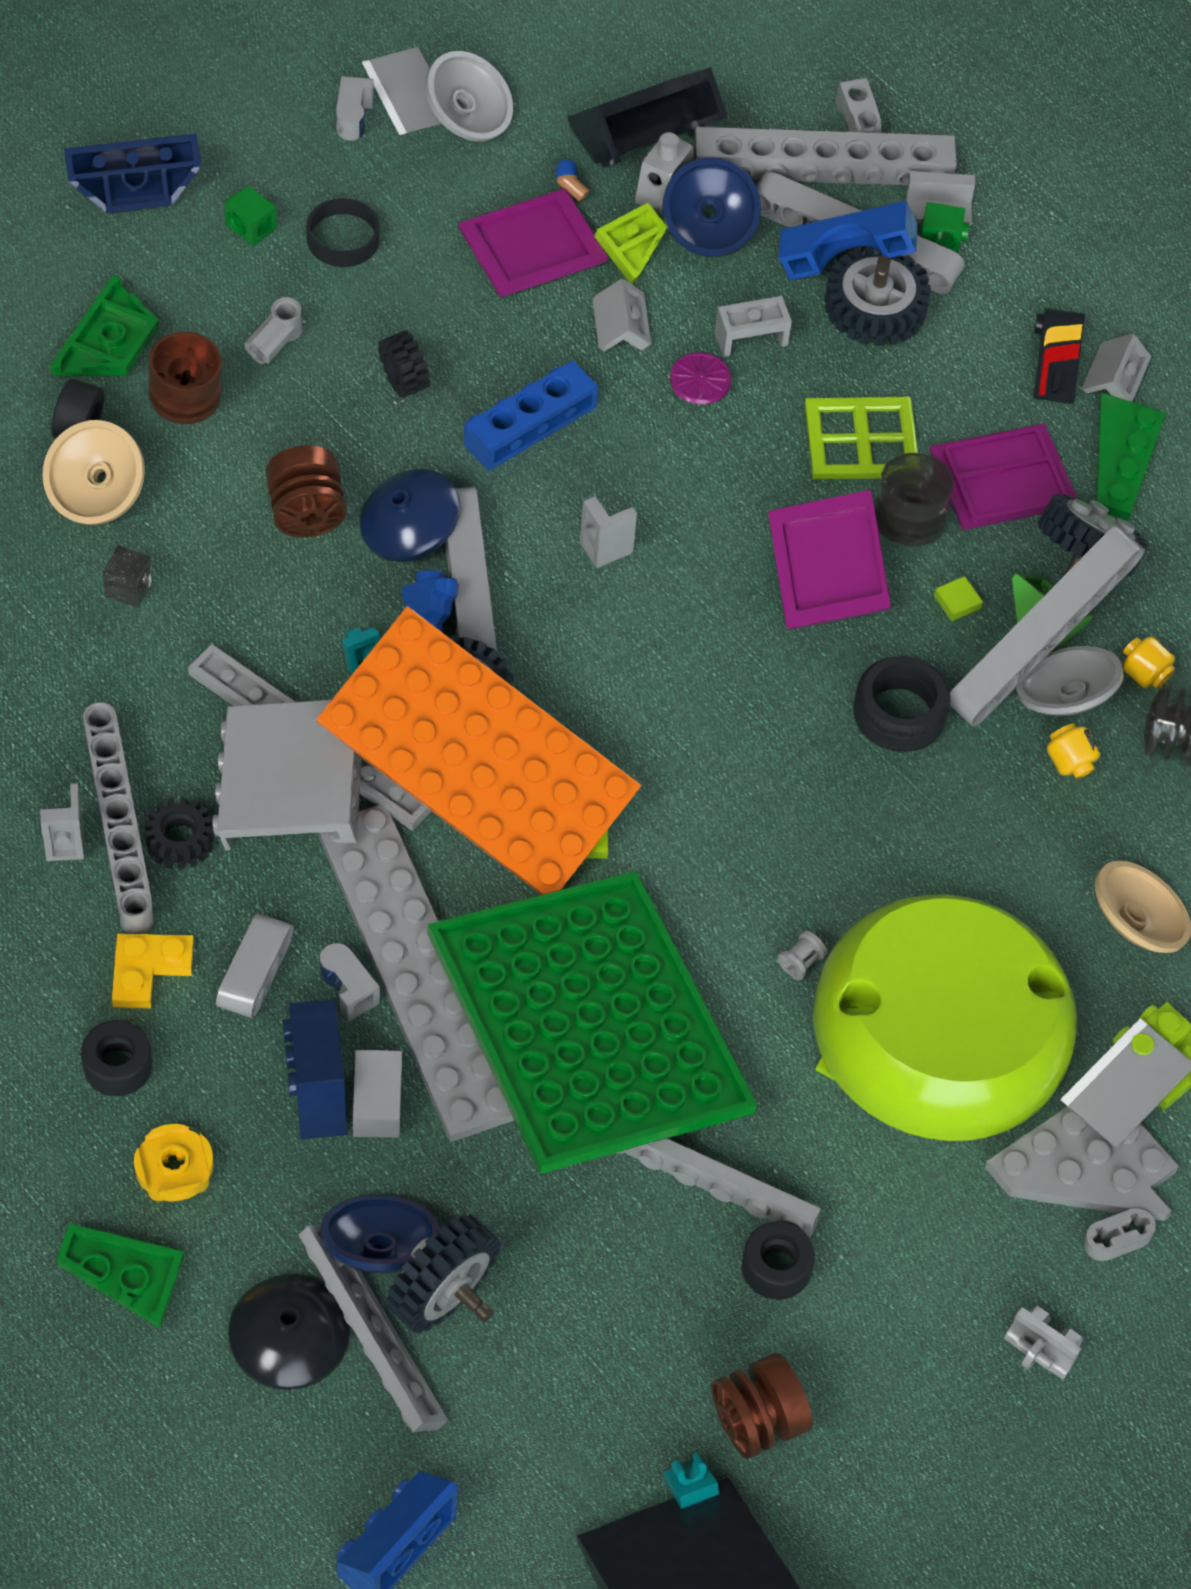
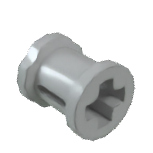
M803 931L799 935V941L789 951H782L778 955V962L782 969L793 979L802 980L806 976V970L816 960H823L828 953L821 939L810 931Z

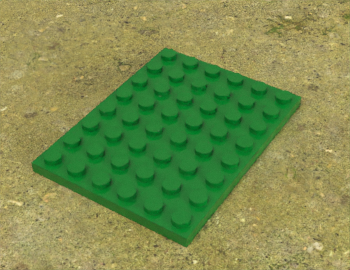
M636 871L428 924L427 935L540 1174L755 1114L757 1103Z

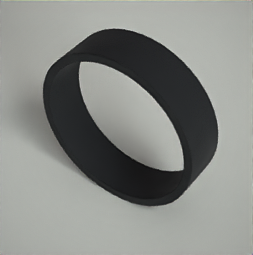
M348 198L325 201L315 207L307 219L308 248L323 263L336 267L359 265L370 259L378 249L380 241L378 217L369 206L360 201ZM348 214L365 220L375 233L367 244L358 249L336 251L318 243L312 235V230L321 220L329 216Z

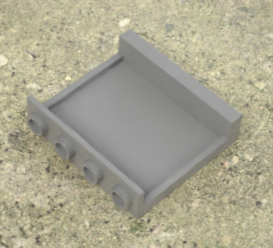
M331 700L228 706L227 720L221 723V738L224 743V752H219L218 767L222 778L221 783H217L215 788L219 813L213 816L214 835L220 837L225 850H231L232 838L321 832H337L342 844L356 843L362 757L316 723V719Z

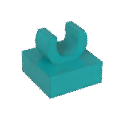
M359 627L345 632L347 638L342 640L347 669L352 674L381 639L379 632L374 627L363 632Z
M697 1452L692 1454V1461L680 1465L678 1460L673 1461L671 1469L664 1471L666 1485L681 1509L719 1495L717 1481Z

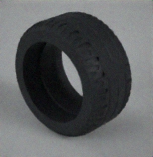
M898 655L897 657H886V659L883 658L873 663L862 674L857 685L854 700V717L862 734L867 739H870L871 742H874L875 745H879L881 748L884 747L886 750H896L897 752L916 751L933 743L942 733L950 709L951 696L945 678L928 662L912 658L911 656ZM903 689L920 696L927 703L930 711L917 718H898L883 711L875 702L874 697L886 690Z

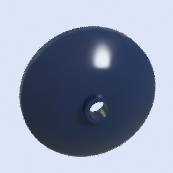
M707 157L687 163L673 175L663 195L662 213L669 233L679 245L697 255L718 257L738 250L751 238L759 223L761 201L755 183L741 167L725 159ZM710 207L714 215L712 217L705 216L703 208Z
M429 469L407 470L388 478L371 493L362 509L360 531L363 540L373 553L389 561H412L432 553L450 537L458 523L461 509L458 492L447 477Z
M365 1195L345 1200L331 1208L322 1220L320 1235L325 1249L343 1264L367 1272L390 1273L403 1271L402 1267L404 1264L414 1259L411 1253L417 1244L431 1235L435 1238L440 1225L432 1212L414 1201L391 1195Z

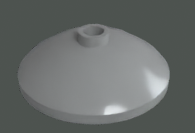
M452 51L441 55L428 69L425 79V91L429 105L438 120L451 132L470 141L485 142L495 139L509 126L513 115L511 92L502 75L489 62L469 52Z
M1093 646L1067 647L1050 652L1016 687L1019 700L1027 708L1044 715L1068 716L1086 712L1106 702L1120 687L1124 672L1120 659L1106 649Z

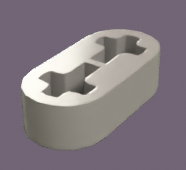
M1132 1208L1097 1221L1090 1225L1084 1237L1083 1246L1085 1252L1094 1260L1107 1261L1142 1248L1153 1237L1156 1228L1155 1219L1145 1209ZM1131 1222H1134L1136 1226L1143 1225L1145 1227L1142 1234L1137 1230L1126 1231L1129 1229ZM1097 1235H1100L1102 1239L1113 1237L1106 1248L1103 1243H1095Z

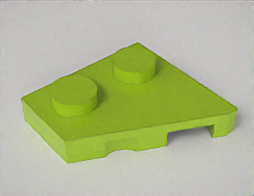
M646 203L597 229L594 237L628 282L634 284L665 234L667 227L652 206Z

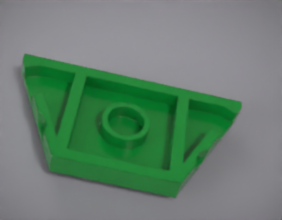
M112 275L51 363V374L55 376H127L158 331V319L150 310L145 309L141 305V301L134 293L130 295L123 288L121 279L118 276Z

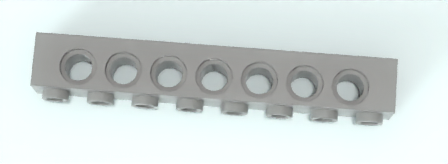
M696 127L694 160L707 157L728 160L741 167L752 180H760L765 173L774 172L795 182L907 186L910 171L955 174L957 165L955 137L953 135Z

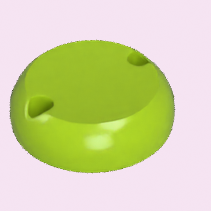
M926 894L907 897L873 910L856 921L840 937L831 950L819 976L814 997L813 1023L818 1048L829 1072L840 1088L867 1113L885 1124L908 1134L943 1141H970L988 1138L1013 1129L1039 1112L1052 1098L1062 1082L1072 1059L1077 1033V1011L1069 980L1058 959L1048 945L1029 926L1003 909L984 901L949 894Z

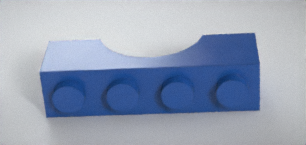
M902 201L781 229L779 260L789 279L795 280L821 274L827 263L834 256L853 247H872L878 250L882 256H887L888 258L916 252L917 222L908 202Z

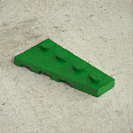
M1101 392L1099 399L1098 471L1095 501L1109 509L1107 514L1114 515L1128 522L1166 412Z

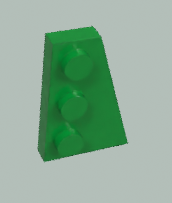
M69 1223L56 1259L58 1266L161 1330L185 1257L183 1251Z

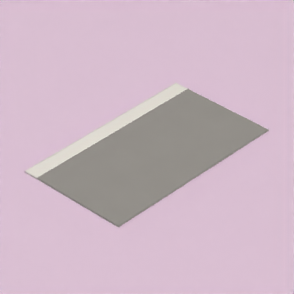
M419 47L362 62L369 78L374 79V87L399 135L442 124L433 113L426 96L425 79L429 66Z
M1140 1018L1065 1094L1061 1101L1117 1148L1191 1071V1061ZM1139 1033L1148 1034L1154 1040V1049L1147 1055H1140L1132 1048V1039Z

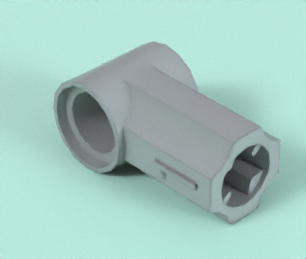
M283 297L277 299L272 304L269 317L245 342V350L251 355L253 360L260 364H269L287 342L294 341L301 336L303 326L299 302L290 297Z

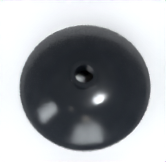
M282 1275L256 1284L240 1298L229 1322V1344L236 1363L254 1381L274 1389L295 1390L320 1382L340 1364L349 1342V1324L345 1321L344 1313L335 1297L324 1284L305 1276ZM290 1316L296 1321L291 1325H286L281 1322L282 1319Z

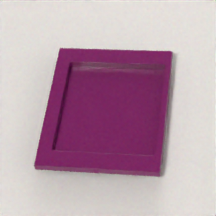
M565 188L458 223V229L500 298L608 262V256L594 237L588 223Z
M1045 423L929 447V452L962 531L1041 515L1052 496L1057 493L1077 498Z
M871 489L768 511L787 630L891 609L890 593Z

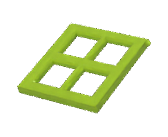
M909 396L805 398L804 406L813 479L920 478L921 470L913 408ZM899 411L901 433H869L867 412ZM820 412H852L855 433H822ZM903 442L905 464H873L871 443ZM824 443H856L858 464L826 465Z

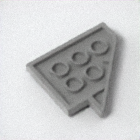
M1068 1106L987 1160L985 1169L1010 1197L1111 1213H1121L1132 1208H1141L1150 1212L1154 1219L1162 1221L1167 1220L1172 1211L1153 1189L1176 1174L1179 1168L1176 1162L1141 1123L1116 1148Z

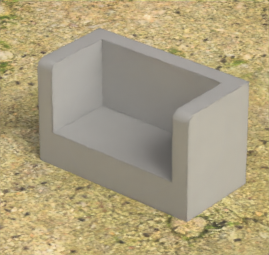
M783 296L718 307L714 333L722 355L726 357L730 356L732 340L776 332L780 346H788L792 320Z
M355 1051L353 1137H400L402 1051Z

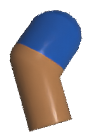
M569 159L558 162L556 166L557 184L565 188L576 200L582 202L589 194L590 189L578 180L576 164Z

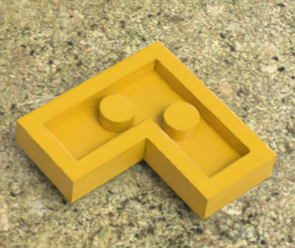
M117 934L112 991L113 1008H151L153 975L192 976L193 935Z

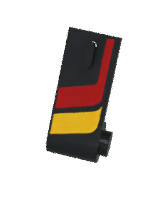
M1044 308L1043 314L1037 313L1034 333L1040 334L1039 341L1041 343L1033 399L1074 404L1085 313Z

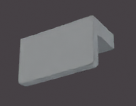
M910 171L906 189V201L911 208L916 222L922 224L926 202L965 208L964 222H970L969 226H971V202L975 188V175Z
M621 278L593 297L598 347L601 350L606 351L622 340H625L641 351L651 345L643 291Z
M1134 333L1102 342L1082 386V390L1088 394L1106 389L1112 396L1132 402L1149 364L1151 355Z
M596 496L583 501L580 544L594 566L598 568L633 552L637 512L631 507L608 516Z
M78 783L70 784L71 808L40 809L46 861L84 859L83 818Z

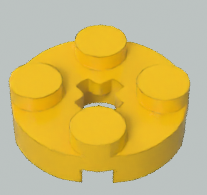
M167 1124L151 1130L145 1136V1141L140 1145L139 1149L137 1147L134 1154L135 1175L140 1186L148 1192L152 1200L158 1202L164 1200L170 1202L183 1201L205 1191L209 1186V1179L214 1167L213 1153L208 1140L201 1133L199 1136L196 1132L190 1131L188 1126L182 1124ZM176 1156L178 1161H185L184 1164L175 1170L164 1166L168 1163V1157Z

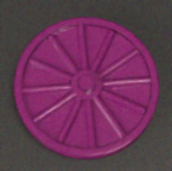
M695 352L682 356L674 363L671 369L670 383L674 392L683 400L694 404H710L723 398L729 391L731 372L726 363L717 356L709 353Z

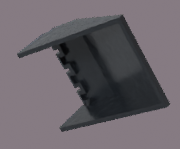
M729 1478L717 1481L719 1495L681 1509L676 1499L673 1498L577 1536V1541L598 1589H800V1587Z

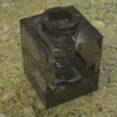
M117 545L103 570L105 596L138 608L153 582L151 556Z

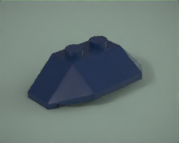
M197 134L64 149L69 184L106 214L173 206L201 168Z

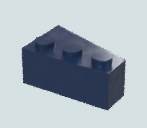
M335 999L289 1003L290 1019H283L284 1042H292V1045L285 1046L287 1069H294V1072L288 1073L289 1095L297 1096L300 1139L347 1135L345 1083Z

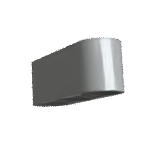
M256 913L221 983L216 999L217 1007L251 1019L257 1015L289 948L294 925Z

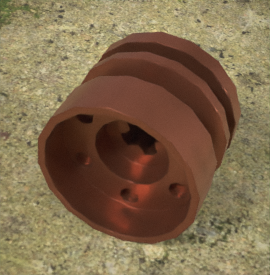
M180 331L166 335L156 342L151 350L149 360V399L153 409L162 418L176 424H193L204 421L211 416L220 404L222 357L218 347L209 338L195 332Z
M296 446L281 451L270 459L265 468L266 480L271 497L274 524L280 532L293 537H314L330 532L342 523L346 517V503L343 488L341 487L338 461L331 451L319 446Z
M778 1352L749 1364L750 1379L744 1372L738 1369L731 1372L729 1378L722 1376L712 1381L711 1391L719 1420L734 1447L746 1459L760 1454V1448L764 1451L773 1448L775 1444L774 1432L785 1442L812 1430L813 1420L806 1394L791 1365Z

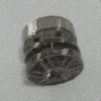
M906 453L896 456L886 463L881 473L879 495L875 507L878 528L882 535L892 542L904 546H923L933 543L942 535L947 524L949 504L954 488L953 475L948 467L937 458L923 453Z
M1162 682L1148 710L1143 731V755L1153 757L1159 742L1163 743L1161 760L1167 761L1175 746L1181 748L1180 764L1191 767V706L1185 704V687L1180 686L1175 701H1170L1171 684Z

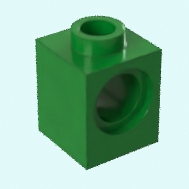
M249 185L238 193L232 194L224 203L225 225L252 246H255L277 229L276 206Z
M926 202L920 237L958 254L960 241L967 242L970 222H964L965 208Z

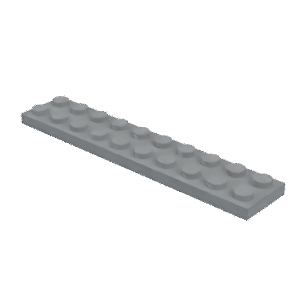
M381 805L358 811L356 843L342 844L337 832L317 833L449 1142L451 1143L514 1121L427 935L428 924L438 920L389 810Z

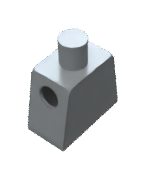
M674 133L662 134L659 141L642 162L635 202L640 205L649 203L655 212L663 215L662 201L666 186L681 167L694 161L693 146L680 140Z

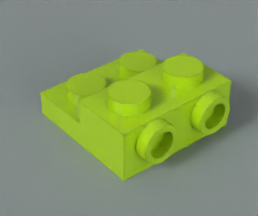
M1168 1002L1160 1008L1154 1004L1148 1007L1140 1018L1191 1061V1024ZM1124 1027L1112 1042L1115 1044L1130 1027ZM1145 1033L1135 1035L1131 1042L1133 1050L1140 1055L1151 1053L1155 1045L1152 1037ZM1191 1071L1158 1104L1164 1111L1191 1089Z

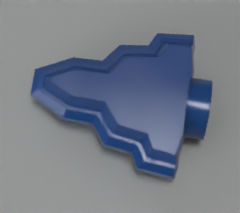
M419 571L416 573V583L402 588V599L404 600L405 608L408 606L444 634L445 623L452 615L453 600L458 596L459 584L455 578H445V574L441 571Z

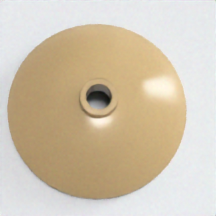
M102 420L80 422L62 432L50 446L43 465V485L53 507L64 517L85 525H99L111 522L128 511L140 494L145 476L143 455L134 438L123 428ZM106 472V479L99 483V474Z
M1112 861L1098 872L1095 879L1097 902L1108 922L1121 936L1138 947L1158 953L1176 952L1189 941L1191 937V921L1188 912L1178 895L1160 877L1140 865L1127 861Z

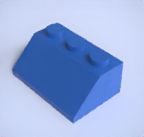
M419 1471L411 1481L408 1478L404 1479L394 1490L391 1497L393 1501L384 1510L380 1508L375 1510L364 1525L366 1530L356 1541L353 1538L349 1539L339 1550L336 1556L338 1559L337 1576L352 1589H392L457 1517L458 1486L452 1481Z

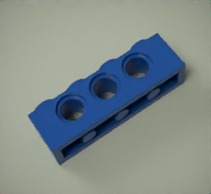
M574 360L562 367L558 366L540 380L528 383L518 393L509 398L499 400L494 407L482 414L472 416L464 423V446L490 471L597 407L598 385Z

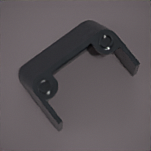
M711 67L676 77L567 116L571 130L595 164L601 162L603 168L621 162L619 155L658 141L664 133L677 134L687 131L689 137L695 135L696 127H705V124L728 118Z

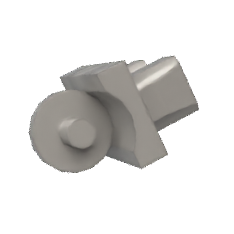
M1034 1306L1029 1311L1022 1307L1016 1314L1013 1324L1004 1339L1026 1355L1021 1364L1022 1367L1029 1370L1037 1362L1064 1380L1082 1350L1080 1348L1083 1340L1082 1336L1072 1329H1064L1061 1334L1049 1326L1051 1321L1049 1313L1039 1306Z

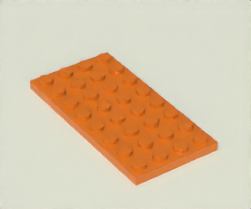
M408 606L316 719L317 724L540 895L559 891L565 886L642 786Z

